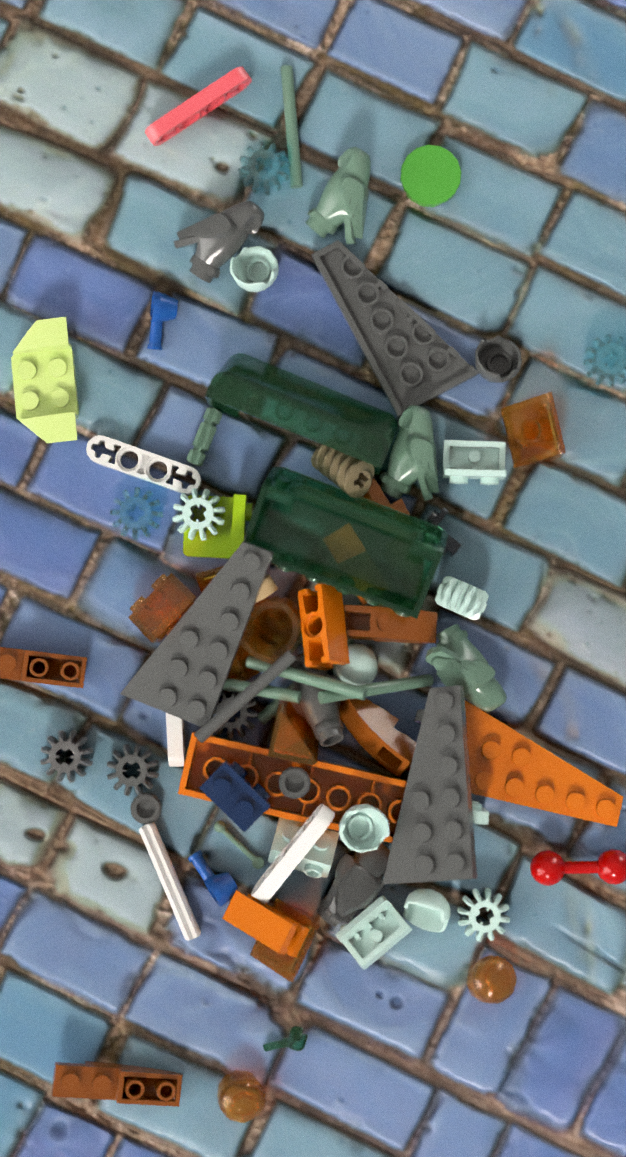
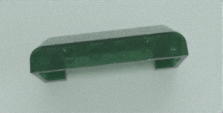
M243 353L234 354L225 362L212 378L205 394L209 407L216 408L235 418H238L240 411L359 459L373 465L374 474L377 476L381 472L398 429L395 417L384 410Z
M273 467L262 485L243 542L247 541L275 552L271 563L276 564L283 571H295L305 575L308 580L314 583H326L333 586L340 593L357 595L364 598L371 605H383L393 609L396 614L402 617L411 616L417 619L443 556L448 533L436 525L366 498L350 497L340 488L288 468Z

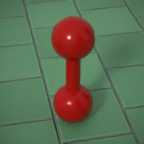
M610 849L603 852L597 861H564L558 853L545 850L533 857L530 864V872L534 880L544 886L557 884L561 881L564 874L598 873L604 882L616 885L626 881V854L617 849Z

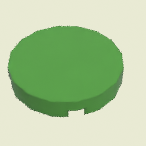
M425 145L418 147L407 155L402 164L400 182L403 190L411 201L420 206H440L453 198L460 186L461 169L458 160L449 150L441 146Z

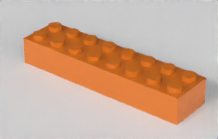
M197 731L192 732L178 794L213 802L199 787L226 760L230 764L236 761L248 773L245 779L253 787L258 783L271 795L268 799L271 807L263 814L305 823L313 811L322 803L335 812V816L327 828L339 831L340 820L348 809L357 804H369L380 809L388 819L390 833L389 837H386L383 841L392 843L407 784L406 779L211 735L206 741L201 743L194 735ZM293 766L304 769L310 777L308 792L298 799L286 797L279 788L281 773Z

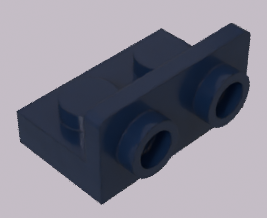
M226 760L199 788L245 833L271 807V803L268 801L271 795L258 783L253 787L245 779L248 773L236 761L230 764Z

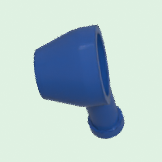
M153 291L151 325L147 349L162 350L163 322L176 319L178 300L162 292Z
M199 850L191 855L188 860L190 863H193L218 906L221 907L231 899L235 891L238 890V886L229 872L214 875L202 856V851Z

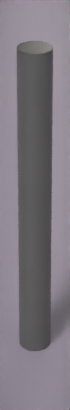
M289 650L286 651L194 733L195 737L201 743L206 741L297 660L296 657Z

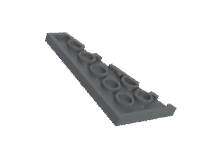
M339 240L311 254L317 269L397 417H400L408 406L413 404L421 406L479 375V372L472 365H469L452 346H449L436 334V331L402 299H399L388 289L389 287L382 280H379L365 267V264Z
M247 541L242 542L120 694L200 727L206 724L214 715L275 552Z
M456 685L429 689L382 884L477 879L464 686Z

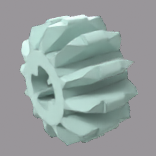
M192 488L191 494L193 499L189 500L182 493L180 498L186 504L184 506L174 504L173 508L182 512V514L175 515L173 521L177 523L185 521L179 526L178 531L182 534L190 528L188 534L190 540H194L197 531H199L201 540L205 541L207 540L205 530L209 529L214 536L218 534L217 530L212 526L213 523L224 525L225 521L215 517V515L223 514L225 508L221 506L213 508L220 501V498L216 495L207 501L210 495L208 489H204L201 498H199L197 489ZM196 507L199 510L202 507L206 509L203 513L206 518L202 522L199 519L196 522L192 521V518L195 516L192 511Z
M447 576L444 577L442 583L437 588L435 601L446 609L469 619L477 620L482 612L484 613L489 596L486 591L454 577Z
M475 888L472 890L475 899L471 901L466 895L462 897V900L468 907H457L458 913L467 915L460 918L458 924L459 926L468 925L464 931L466 936H470L476 931V940L481 942L484 932H486L489 940L493 941L495 939L492 932L494 929L500 934L505 932L504 928L499 925V922H510L509 916L500 914L509 910V905L507 903L499 904L503 897L500 893L495 894L491 898V889L485 888L483 897H481L478 889ZM483 907L487 912L491 909V913L487 915L488 920L482 922L480 918L476 920V916L480 914L479 909Z

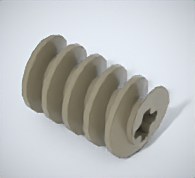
M329 439L319 446L311 457L312 466L350 497L360 498L369 491L375 472L374 465L341 439Z

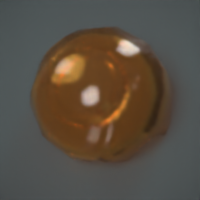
M490 955L483 957L477 963L470 966L466 984L470 994L479 1002L498 1004L507 1000L514 993L517 975L513 965L505 958Z
M235 1070L225 1075L219 1083L217 1091L218 1104L223 1114L231 1121L246 1123L257 1118L265 1108L266 1094L264 1088L253 1073Z

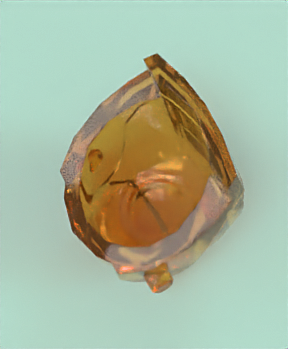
M278 596L270 599L264 598L260 601L261 604L251 614L240 643L251 655L271 665L286 651H290L295 646L302 632L299 606L291 599L279 598Z

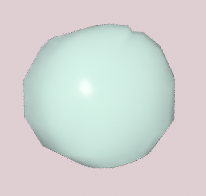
M243 247L242 251L230 260L231 275L238 286L248 292H260L269 288L278 276V261L273 253L264 247Z
M348 644L350 664H333L332 674L336 675L338 680L354 685L372 683L378 672V662L374 652L364 644Z
M357 804L345 812L339 823L341 840L349 849L360 853L377 850L383 840L389 837L390 833L388 819L380 809L369 804Z
M417 889L409 893L404 903L403 917L411 924L431 932H443L446 929L451 909L448 901L441 893L433 889Z

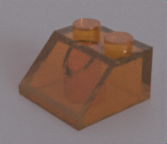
M170 573L168 576L162 574L151 586L154 591L146 599L141 596L130 607L133 613L128 618L155 644H158L167 635V632L178 623L198 598L173 573Z

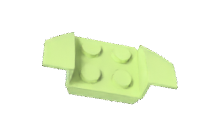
M59 317L36 320L12 352L14 354L11 357L16 418L48 444L78 440L76 419L79 416L74 353L68 340L67 318Z

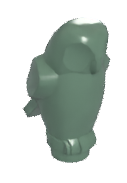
M350 147L339 157V168L328 181L317 207L309 210L307 213L310 217L305 223L323 238L328 233L333 235L337 227L344 223L347 244H356V238L363 239L369 197L368 186L371 161L370 156L365 151L357 147Z
M413 404L408 406L399 418L398 423L401 429L394 441L387 471L380 475L379 479L382 481L380 488L388 495L400 499L403 493L409 494L411 486L418 480L424 500L433 499L432 493L439 492L433 421L428 409Z
M458 624L437 634L439 640L437 647L427 650L425 658L426 662L435 667L437 670L436 674L440 677L441 681L446 686H464V697L473 705L486 712H491L504 704L507 696L494 677L495 670L489 665L480 651L468 640L467 631L461 630Z

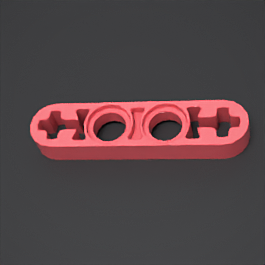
M243 66L231 70L153 122L145 130V134L154 146L163 144L243 91L252 82L251 77Z

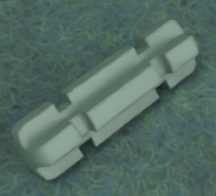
M213 407L206 409L203 416L205 420L201 422L192 443L194 447L190 449L187 456V461L195 466L201 467L206 457L204 453L209 450L217 430L215 426L216 424L219 425L222 418V412Z

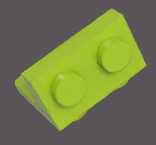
M234 494V497L218 496L220 501L213 508L220 506L225 508L223 514L215 515V517L225 521L224 525L213 523L212 526L217 530L218 534L214 536L209 529L205 530L207 540L205 541L201 540L199 531H197L194 540H190L188 538L189 528L184 532L183 536L184 555L187 557L230 559L242 542L247 541L251 543V534H246V521L252 522L253 503H247V496ZM192 495L188 496L189 500L193 499ZM196 507L192 511L195 515L192 521L196 522L197 519L200 522L204 521L206 517L203 513L206 509L202 507L199 510Z

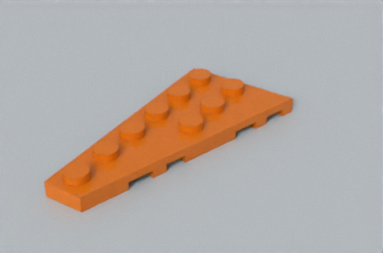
M465 700L471 794L617 827L623 796Z

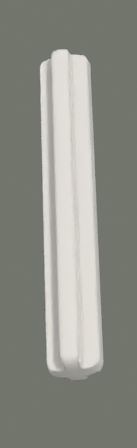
M154 822L146 824L139 829V832L184 938L187 941L200 936L201 930Z

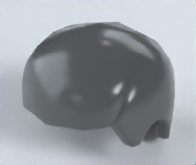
M500 336L480 341L475 351V366L482 378L493 383H503L515 377L520 370L522 364L521 351L512 341Z

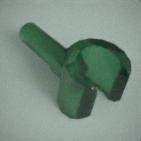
M294 1026L290 1029L288 1038L263 1044L265 1052L286 1047L294 1051H302L306 1045L308 1035L303 1034L304 1029L302 1027Z

